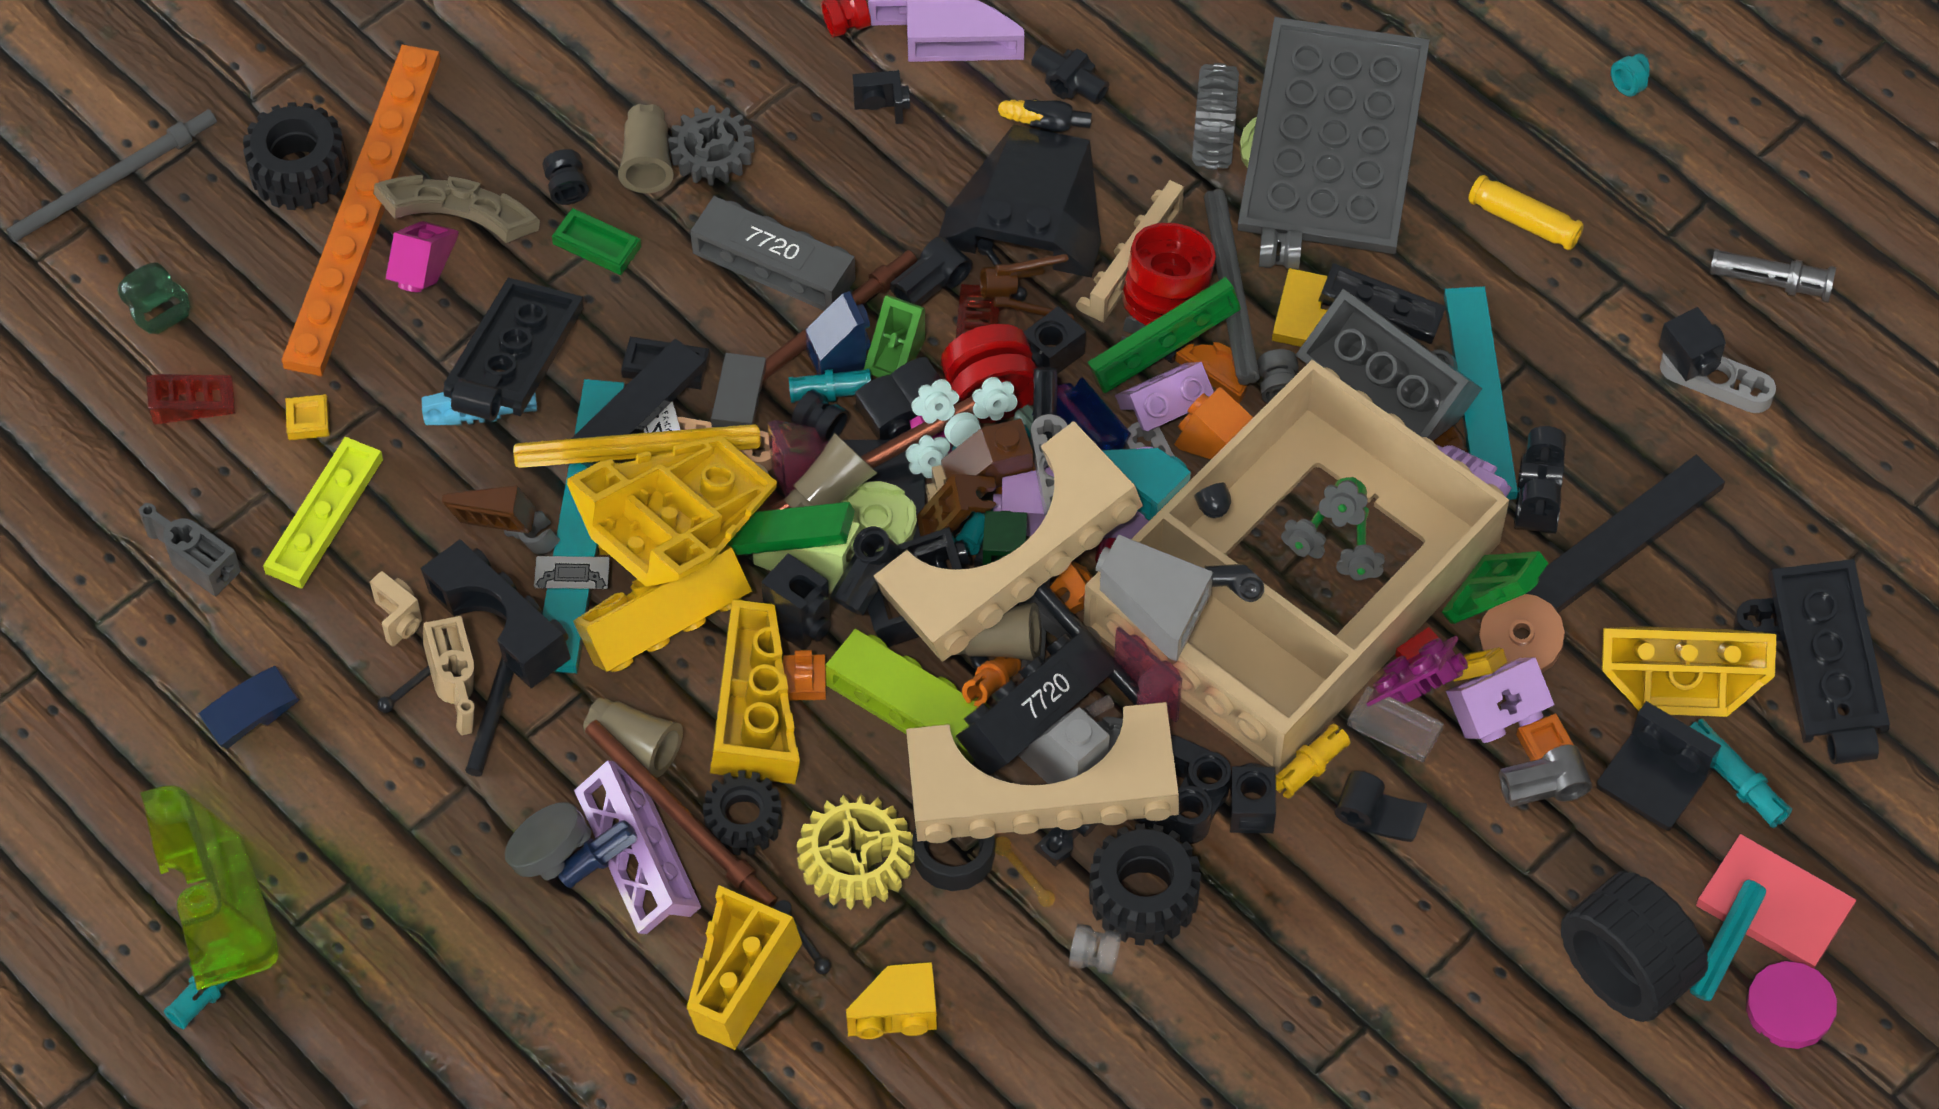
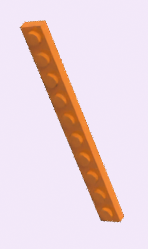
M401 45L283 354L282 364L284 369L323 376L385 211V207L373 194L374 184L397 178L441 62L439 51Z

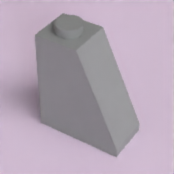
M1118 534L1111 549L1105 547L1102 550L1096 565V571L1101 572L1100 591L1169 659L1177 662L1211 595L1213 572Z
M1078 707L1058 719L1019 753L1018 756L1048 784L1057 783L1076 777L1100 762L1109 752L1110 735Z

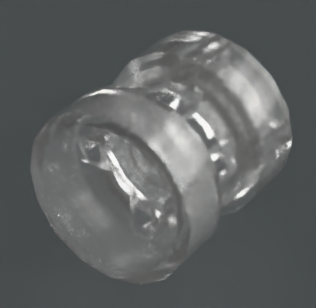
M1078 923L1072 942L1069 966L1080 969L1086 966L1096 967L1099 973L1113 976L1122 933L1107 930L1104 933L1096 932L1091 926ZM1098 942H1100L1099 949H1098V954H1097V958H1096V957H1095V954H1096L1097 944H1098Z

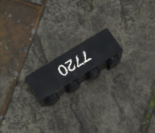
M1082 630L1072 638H1069L1066 633L1061 635L1046 648L1050 655L1044 661L1037 656L1019 671L1023 679L1016 685L1010 679L991 695L996 702L989 708L982 703L964 718L968 726L959 732L956 738L985 774L990 776L1007 765L1116 670L1085 630Z

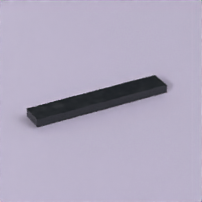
M1696 454L1550 563L1539 576L1538 584L1526 594L1542 598L1552 604L1558 613L1715 496L1724 488L1725 481Z

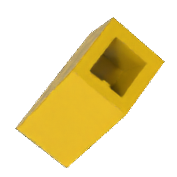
M932 962L887 966L846 1009L848 1037L858 1036L861 1039H876L883 1034L900 1032L907 1036H918L925 1034L928 1030H937Z

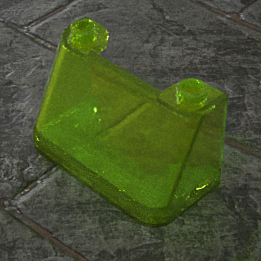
M170 785L140 792L160 874L169 872L168 868L181 872L187 884L207 879V882L185 889L177 900L178 915L182 924L190 960L189 964L196 989H204L270 968L276 963L279 956L277 938L244 839L240 833L180 787Z

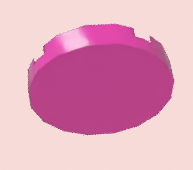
M1784 961L1767 966L1755 976L1747 993L1746 1012L1752 1027L1759 1034L1762 1032L1766 1037L1770 1038L1771 1043L1779 1047L1799 1049L1816 1044L1829 1031L1837 1014V998L1831 983L1818 970L1803 963Z

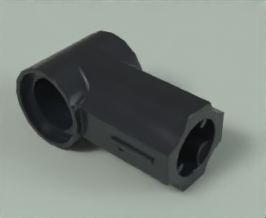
M938 236L926 245L919 261L890 283L891 292L898 299L921 306L945 286L951 289L960 285L969 275L973 262L945 237Z
M876 526L867 527L856 536L853 543L855 554L830 594V598L834 602L857 615H864L879 589L874 575L903 553L900 546L888 533ZM884 547L879 555L873 557L877 549Z

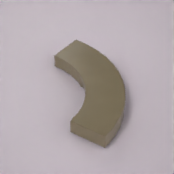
M423 175L389 179L374 184L373 194L394 219L418 213L455 215L483 225L499 236L505 243L539 231L540 220L524 205L505 193L499 196L491 191L480 188V183L451 176L448 177V180L423 179Z

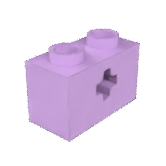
M1536 657L1518 658L1503 665L1493 674L1476 677L1446 691L1464 737L1481 739L1482 743L1491 742L1506 735L1504 728L1516 722L1519 723V726H1524L1540 720L1544 717L1542 711L1555 705ZM1502 695H1505L1507 701L1503 702L1501 709H1499L1497 703L1503 700Z

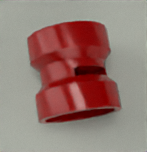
M823 0L821 2L824 21L833 38L844 35L848 28L860 30L871 25L866 0Z

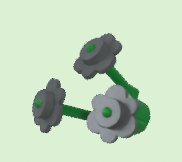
M1346 477L1338 480L1335 485H1328L1324 490L1325 498L1320 501L1319 510L1311 521L1301 519L1298 522L1288 520L1285 523V530L1281 535L1283 542L1301 557L1309 555L1313 558H1321L1325 553L1323 545L1326 542V538L1316 530L1325 517L1332 518V522L1338 527L1346 525L1347 522L1357 525V547L1354 550L1345 549L1341 552V559L1336 564L1337 571L1344 575H1350L1354 580L1376 578L1383 574L1382 564L1385 562L1384 555L1374 553L1373 547L1366 545V520L1369 514V509L1366 507L1368 502L1367 489L1356 478Z

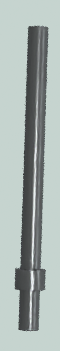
M208 109L184 124L182 122L176 123L166 129V135L7 228L6 231L14 243L173 148L176 147L179 150L193 142L192 137L217 123L214 114Z

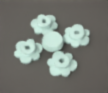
M997 377L986 379L982 384V389H977L972 394L975 402L973 406V413L975 415L968 412L954 415L955 408L953 405L958 402L959 395L956 391L951 390V385L947 380L939 379L932 386H921L918 391L919 397L915 398L911 405L913 412L918 416H922L923 420L928 424L934 423L937 419L941 421L948 420L944 429L945 437L933 439L930 435H925L920 438L919 444H912L907 448L906 458L911 462L909 464L910 471L913 474L922 473L924 477L932 478V467L941 465V460L948 455L950 443L958 447L981 429L978 418L985 419L990 416L992 420L997 421L1003 417L1004 412L1012 411L1017 406V398L1013 394V384L1009 381L1002 383Z

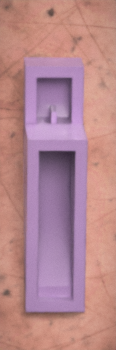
M868 0L871 18L870 26L907 25L908 62L1024 60V29L998 10L979 0Z

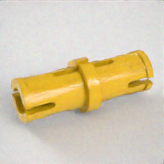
M1331 724L1309 746H1301L1296 751V758L1278 774H1275L1276 790L1281 793L1286 788L1283 796L1289 799L1313 776L1320 777L1326 771V765L1344 748L1350 745L1351 742L1347 733L1341 729L1336 734L1335 732L1339 729V726Z

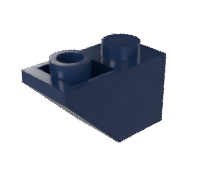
M850 291L842 293L805 329L807 353L817 375L825 374V370L833 369V373L864 369L867 360L866 351H869L871 345L865 330L870 327V321L863 304L856 305Z

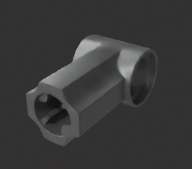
M1575 745L1556 747L1548 751L1542 759L1502 768L1499 772L1501 791L1505 802L1510 807L1555 797L1556 800L1563 802L1572 801L1586 795L1592 789V783L1580 751Z

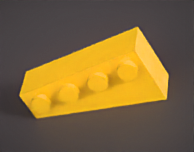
M732 599L710 774L725 775L731 773V776L738 777V771L745 770L746 778L751 779L752 772L760 774V780H764L767 777L772 782L795 784L800 758L798 747L796 748L793 715L790 711L787 677L784 674L783 653L775 605Z

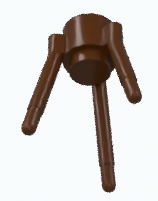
M1061 254L1013 264H997L996 267H982L980 272L981 296L983 299H993L995 308L1009 307L1046 316L1054 309L1010 299L1009 296L1010 294L1017 293L1018 278L1043 275L1045 270L1042 267L1066 262L1069 257L1067 254ZM1067 313L1074 320V315Z

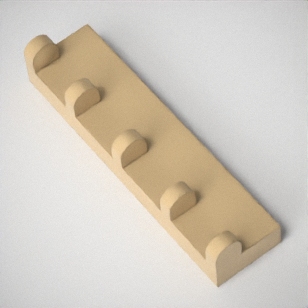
M1169 180L1163 190H1156L1151 197L1154 202L1145 216L1138 215L1135 219L1134 226L1136 229L1125 244L1119 243L1114 249L1116 257L1106 272L1099 271L1095 276L1096 286L1090 293V299L1081 297L1076 303L1079 311L1103 323L1122 297L1125 277L1129 269L1128 261L1135 235L1144 227L1153 224L1174 223L1183 210L1184 186Z

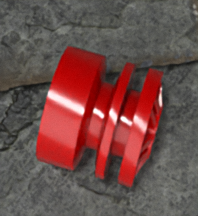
M1157 223L1144 227L1135 235L1128 261L1129 269L1125 277L1122 293L1124 308L1137 321L1148 325L1208 288L1216 259L1213 244L1201 232L1178 223Z

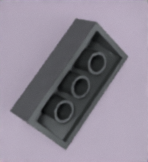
M1345 289L1340 292L1296 353V356L1306 364L1314 360L1323 368L1332 369L1347 385L1354 390L1366 393L1378 407L1388 414H1395L1404 422L1406 427L1419 436L1427 437L1432 441L1459 422L1483 389L1367 303Z

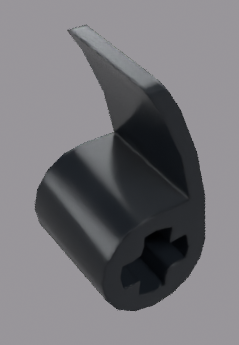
M1364 771L1351 772L1335 809L1336 817L1349 826L1372 834L1412 842L1416 837L1427 804L1383 794L1385 784L1378 777Z

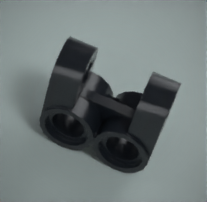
M1540 426L1532 429L1528 435L1525 453H1522L1514 529L1553 534L1557 532L1566 446V434L1558 428Z
M1171 735L1176 776L1184 779L1178 789L1179 815H1172L1160 821H1150L1146 818L1134 820L1141 824L1145 823V826L1152 829L1154 824L1164 826L1163 833L1169 835L1173 830L1180 835L1181 843L1188 842L1189 844H1194L1202 841L1208 835L1216 812L1228 798L1231 767L1227 759L1219 753L1212 752L1181 737ZM1209 777L1218 782L1206 784L1200 781V779ZM1190 811L1199 816L1189 819L1183 817L1181 813Z

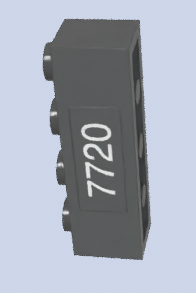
M713 196L690 230L693 254L823 311L842 293L848 292L856 280L855 256L850 255L845 249L838 246L832 247L815 240L806 232L795 231L785 227L775 219L748 211L734 201H725Z

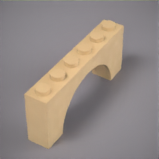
M1074 421L1041 446L1046 461L1054 473L1053 498L1041 525L1019 548L990 564L960 570L931 566L920 561L906 550L874 575L885 598L942 662L951 655L963 651L971 639L984 629L995 626L1007 611L1019 602H1024L1031 598L1039 586L1052 576H1058L1063 573L1075 558L1084 551L1091 550L1099 545L1106 534L1119 524L1130 521L1135 516L1137 510L1143 506L1135 485Z
M1166 702L1124 706L1121 731L1108 754L1086 772L1065 781L1046 785L1014 784L983 773L974 767L958 750L949 724L906 729L917 842L943 843L951 838L967 836L985 839L996 833L1015 832L1018 834H1031L1039 829L1055 827L1063 830H1072L1084 824L1103 823L1105 825H1118L1126 820L1143 818L1150 821H1160L1172 815H1179V793Z

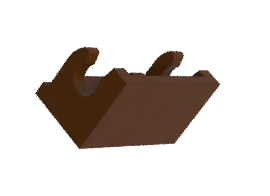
M954 473L916 515L920 536L922 537L950 527L953 533L954 530L962 526V522L970 516L971 512L985 513V511H991L996 506V503L990 500L983 501L981 498L987 492L994 491L996 488L995 478Z

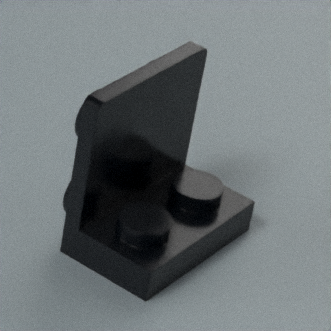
M1646 701L1637 713L1631 736L1601 775L1596 787L1601 792L1664 830L1670 831L1714 770L1721 745Z

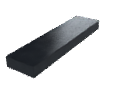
M674 339L571 439L640 433L706 369V360L677 339ZM586 462L582 464L589 468L590 466L598 462Z

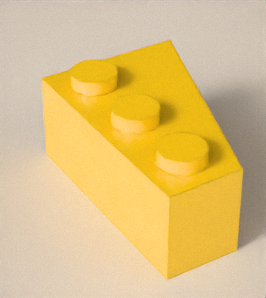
M718 885L715 895L717 903L712 921L708 922L706 930L707 942L703 957L699 958L687 1010L698 1034L735 1050L801 947L802 940L792 916Z

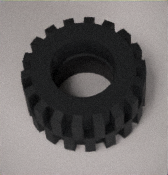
M289 102L287 107L280 108L279 105L271 107L272 112L268 114L262 112L257 116L258 123L251 122L247 128L249 135H244L243 152L251 184L254 190H258L259 197L264 201L270 199L271 205L278 208L284 204L287 210H296L297 206H304L305 210L313 208L312 203L319 202L323 204L327 202V195H336L339 192V183H345L347 178L348 159L341 128L338 127L337 120L333 116L328 117L327 111L321 107L314 110L313 104L310 103L297 106L296 102ZM291 153H310L301 159L282 160V158Z
M1145 823L1135 824V830L1130 832L1126 826L1117 830V838L1115 839L1111 835L1107 836L1103 840L1102 849L1097 848L1093 855L1089 885V901L1093 905L1092 913L1096 921L1103 919L1102 928L1108 934L1116 930L1117 939L1125 943L1128 937L1134 938L1135 945L1141 946L1145 945L1146 939H1152L1154 945L1161 944L1166 934L1173 939L1180 934V926L1187 928L1192 921V913H1196L1201 877L1197 856L1192 857L1193 848L1188 842L1180 844V835L1173 830L1169 835L1163 833L1164 826L1154 824L1153 830L1145 829ZM1135 873H1151L1163 879L1169 887L1158 895L1142 897L1127 891L1122 886L1121 881Z

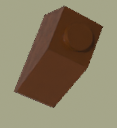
M1022 419L983 427L941 460V466L946 481L954 473L994 477L996 488L1002 487L1003 477L1033 471V450Z

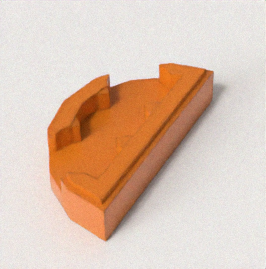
M1213 342V345L1202 344L1194 346V344H1189L1176 353L1175 361L1181 365L1190 362H1202L1210 384L1216 389L1221 387L1238 404L1241 403L1247 393V385H1241L1238 382L1230 347L1219 342Z

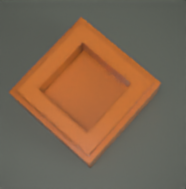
M1556 713L1517 729L1516 736L1530 761L1542 759L1548 751L1556 747L1574 745Z

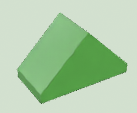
M886 295L863 370L870 368V375L879 378L892 374L902 365L916 359L925 342V308Z

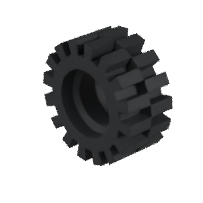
M745 770L738 771L737 779H732L731 773L723 775V784L716 779L711 784L712 792L707 790L704 796L703 814L705 827L727 849L731 846L733 855L740 856L741 848H747L748 855L756 854L755 846L758 844L762 851L768 848V839L775 841L778 837V829L782 828V806L777 788L772 789V782L767 777L761 782L760 774L752 772L751 779L746 778ZM738 802H751L760 810L759 816L755 821L742 825L730 822L726 812L731 805Z

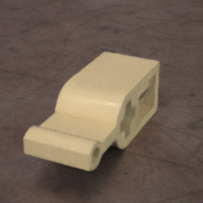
M457 616L425 622L423 626V646L435 691L443 701L455 705L457 731L461 735L472 734L475 706L468 698L473 691L474 661L462 617ZM442 629H446V635L443 634Z

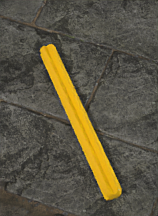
M751 424L526 442L514 445L513 457L515 466L518 468L598 462L610 459H635L638 453L649 451L651 457L673 452V446L717 436H723L739 450L759 448L761 435L758 425Z

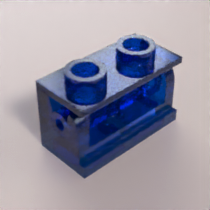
M1083 377L1079 379L1076 386L1072 383L1057 385V416L1061 417L1067 425L1074 421L1101 450L1123 449L1131 433Z

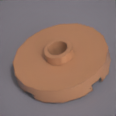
M1524 594L1489 609L1482 619L1479 638L1482 651L1498 647L1500 649L1503 648L1507 663L1518 658L1536 657L1540 670L1543 673L1551 668L1559 658L1564 645L1565 631L1561 616L1552 604L1538 596ZM1520 628H1525L1530 632L1529 636L1525 639L1515 637L1514 633Z

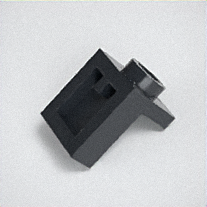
M899 70L852 74L855 110H878L883 107H894L895 124H903V109H910L909 86H901Z

